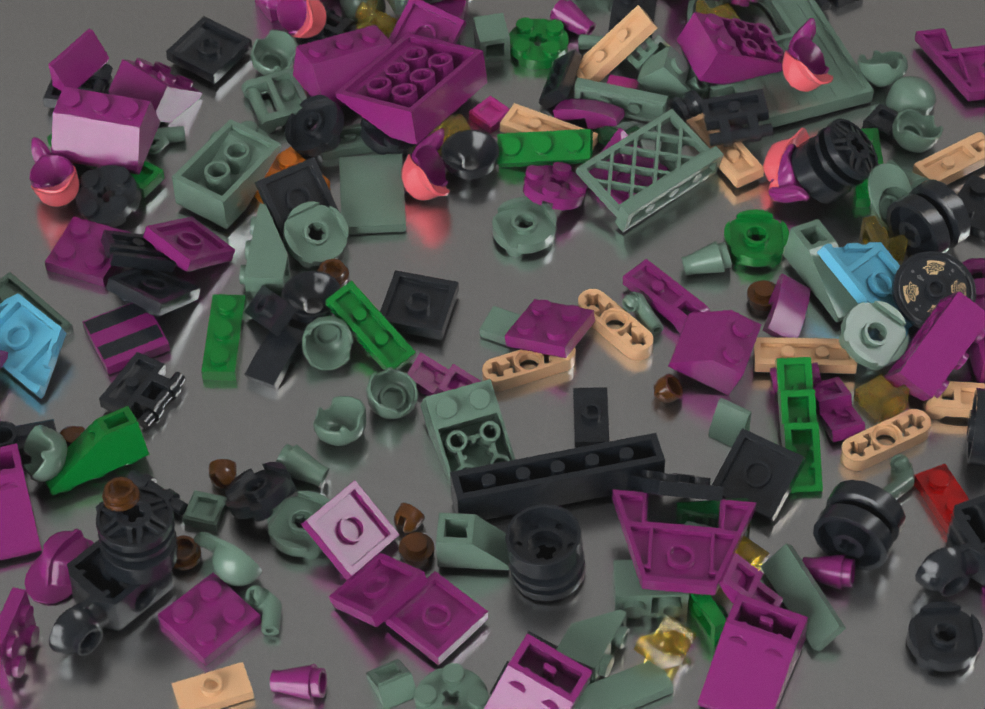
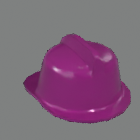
M77 528L73 531L57 532L50 536L43 546L42 554L26 573L24 584L27 594L34 601L42 604H56L69 598L73 593L67 564L94 544V542L84 538L82 531Z

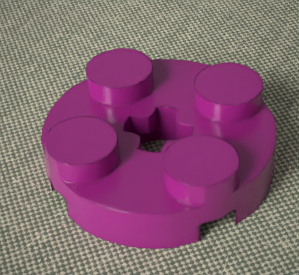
M555 162L553 166H528L524 178L523 193L532 202L541 206L542 202L546 201L553 203L552 209L572 210L582 205L588 186L576 173L571 171L572 167L569 164Z

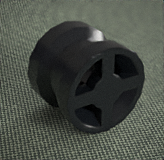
M690 90L682 98L674 97L669 99L668 110L673 109L686 123V120L702 113L701 97L696 91Z

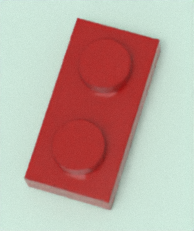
M946 463L915 474L914 485L947 534L954 505L970 499Z

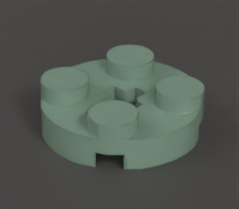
M527 197L513 198L501 204L498 208V213L495 217L493 216V236L496 242L505 248L506 252L511 256L519 257L523 254L535 253L555 243L557 217L554 210L545 202H542L541 206L533 203ZM524 222L527 226H532L528 228H521L519 227V224Z
M314 201L300 204L294 208L283 227V242L287 251L302 266L307 268L320 266L322 262L328 259H338L346 247L349 231L344 216L332 206L328 208L325 205H319L320 202ZM313 227L316 231H323L324 234L321 235V240L316 241L308 236L310 228Z
M875 301L874 303L862 302L852 308L844 317L841 324L839 343L857 363L872 370H880L893 364L905 353L909 343V335L906 336L904 317L892 305L883 301ZM878 329L880 331L878 337L881 341L872 340L868 330Z
M298 491V496L285 498L278 506L273 508V514L267 519L270 543L285 554L315 559L322 554L321 548L304 528H298L294 523H302L304 519H308L330 500L317 492Z
M449 663L444 668L429 673L422 679L414 692L416 709H484L489 700L487 687L483 680L474 672L464 669L457 663ZM457 697L459 698V706L455 707L451 704L445 707V699Z

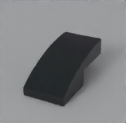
M286 325L279 336L270 331L257 350L244 375L252 381L278 390L290 363L296 364L301 354L304 331Z

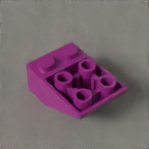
M694 12L677 38L679 46L699 81L726 85L783 71L784 51L772 36L771 29L762 23L755 24L744 22L737 18L719 17L712 13Z
M17 443L0 447V560L42 550Z
M738 593L721 633L698 700V705L708 709H777L805 642L808 617Z
M527 633L507 665L484 709H574L589 684L593 671Z

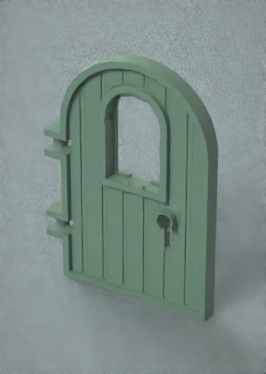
M689 0L686 24L694 12L712 13L719 17L731 19L728 13L725 12V7L731 3V0ZM758 0V3L766 9L781 35L773 37L784 53L785 50H788L789 43L797 30L810 18L815 19L816 34L812 41L821 49L825 64L830 68L828 73L833 76V81L829 84H822L815 90L802 92L791 87L785 79L783 71L731 84L711 86L709 97L713 98L763 89L769 111V120L760 121L759 125L771 123L773 128L872 102L874 90L815 0Z

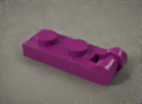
M645 259L623 275V285L632 292L643 294L649 305L674 324L679 333H681L688 316L682 312L683 310L687 309L691 313L710 312L707 305L648 259Z

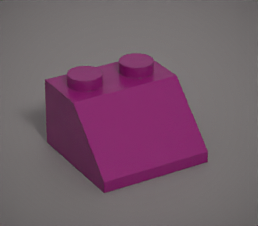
M733 310L689 313L668 367L729 396L745 372L762 324Z

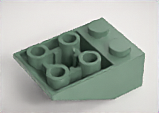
M491 379L424 397L420 405L430 439L450 488V472L515 460Z

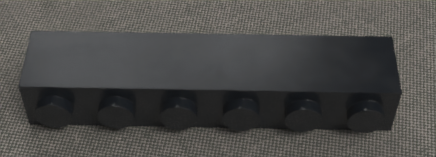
M651 433L450 472L451 498L455 513L475 514L483 520L517 514L527 507L539 504L558 506L610 496L613 494V490L634 491L626 489L628 475L641 476L642 470L665 473V458L657 434Z

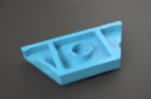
M868 242L866 245L847 243L844 247H832V244H826L817 251V254L858 304L862 302L874 303L875 301H883L897 309L892 295V283L900 265L881 242ZM904 318L906 322L904 328L907 336L909 328L913 325Z
M17 293L0 304V350L8 352V359L2 368L42 399L67 333L62 327Z

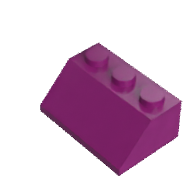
M376 25L299 45L296 46L293 76L310 96L324 95L336 102L340 107L346 105L336 98L335 92L389 49L392 43Z
M64 86L53 111L51 154L63 156L71 163L93 167L106 165L121 166L127 168L130 173L139 175L159 127L160 120L151 101Z
M960 291L941 299L911 339L905 353L895 361L882 380L922 401L931 399L933 396L936 398L940 397L950 383L946 378L953 369L958 371L969 358V354L966 351L973 342L979 343L985 336V310Z

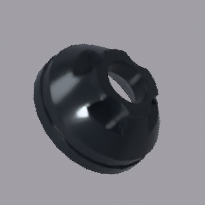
M464 130L454 133L446 139L442 146L441 155L445 168L457 177L471 180L483 177L493 171L498 163L499 147L496 140L483 131ZM468 161H474L480 165L473 170L462 167Z
M306 271L289 279L284 285L281 294L285 301L297 308L292 318L298 322L310 324L317 317L334 316L325 305L326 299L341 287L339 282L327 273ZM312 303L320 304L323 307L317 313H307L304 310L307 305Z

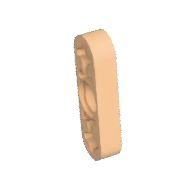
M588 289L579 295L578 307L594 310L595 322L591 327L631 360L642 361L651 356L653 352V335L646 327L601 290ZM618 320L624 326L619 329H612L606 324L609 321Z
M574 348L567 358L522 349L491 358L482 367L483 381L491 379L494 391L500 392L568 371L575 364L576 349ZM526 360H533L538 366L534 369H524L520 364ZM498 372L499 375H503V376L497 377L496 374H492V373Z
M910 409L847 438L842 444L841 463L851 471H863L927 440L930 432L931 419L929 415L922 410ZM880 435H888L895 440V443L883 445L876 438Z

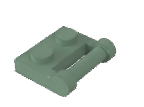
M294 68L247 80L241 86L245 98L250 100L258 118V128L264 130L267 134L273 133L277 127L286 125L291 113L296 115L302 108L299 104L307 99L301 84L293 76ZM261 92H269L277 110L276 112L268 113L260 95Z

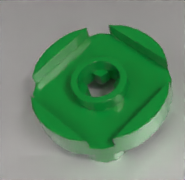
M523 17L516 21V26L509 33L511 58L514 56L518 59V64L522 67L533 70L548 69L552 67L555 59L568 53V34L564 30V24L559 20ZM535 42H542L540 46H535Z
M758 209L745 210L738 213L736 219L731 221V223L730 220L727 222L724 228L723 242L726 243L731 262L737 266H776L782 262L789 230L782 220L780 223L778 220L773 219V214L768 211ZM752 235H759V239L761 240H751Z

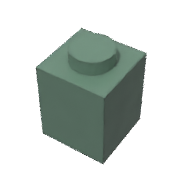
M503 13L473 17L476 49L483 51L485 63L510 60V36Z

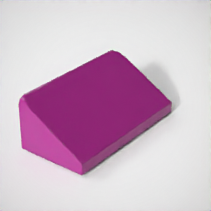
M88 29L48 64L53 87L61 91L64 86L78 89L109 61L108 54L93 30Z

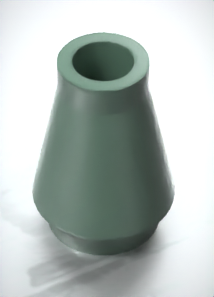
M714 241L688 256L681 257L686 276L725 272L726 268L732 267L725 242L717 244Z
M286 444L276 462L285 465L291 478L312 483L319 487L322 486L329 473L328 467L322 465L297 444L294 447Z

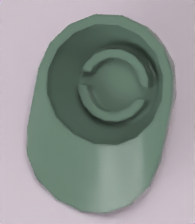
M878 164L871 170L868 178L871 217L878 227L888 232L890 231L886 220L887 208L894 201L912 191L905 172L893 164Z
M199 532L195 535L194 542L213 553V569L217 576L229 585L245 586L253 583L262 574V569L237 546L207 532Z

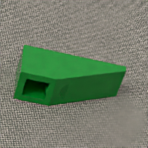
M129 406L95 419L67 448L63 469L56 477L45 481L52 496L60 492H68L81 483L101 478L112 470L124 465H132L141 458L150 455L139 423Z

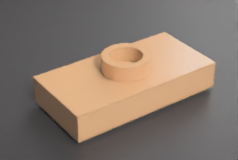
M243 662L172 683L179 709H221L254 698Z

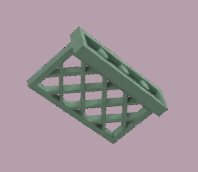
M670 109L577 167L576 174L617 217L615 224L622 232H625L717 173L724 154L716 146L710 149L673 109ZM670 121L678 130V136L661 133V126ZM642 138L655 140V150L637 148V142ZM660 141L677 144V153L659 151ZM682 145L693 146L700 154L695 157L681 155ZM618 153L632 155L631 165L614 163V156ZM636 156L653 158V169L636 166ZM658 160L676 162V167L671 172L658 170ZM594 168L608 170L607 180L596 179L589 171ZM612 171L630 173L629 184L612 181ZM635 174L652 177V184L648 187L634 185ZM611 189L629 192L628 199L618 204L610 195Z

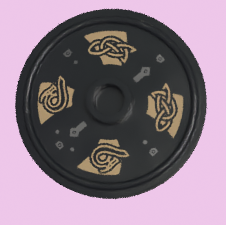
M926 251L909 257L897 270L892 283L893 300L898 311L908 322L918 328L922 326L941 299L957 291L963 293L974 303L976 301V286L969 270L958 259L942 252Z

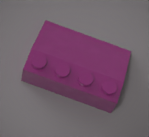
M407 33L335 92L336 98L389 137L417 145L488 83L484 54L482 50Z

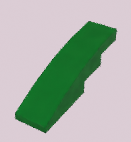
M811 357L777 358L775 365L782 447L804 456L806 459L789 493L823 492L820 433L816 415Z

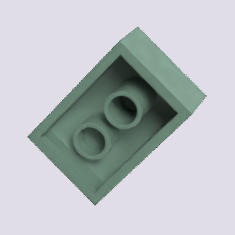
M230 119L172 176L176 203L227 229L248 207L257 191L255 182L265 178L282 148L281 143Z

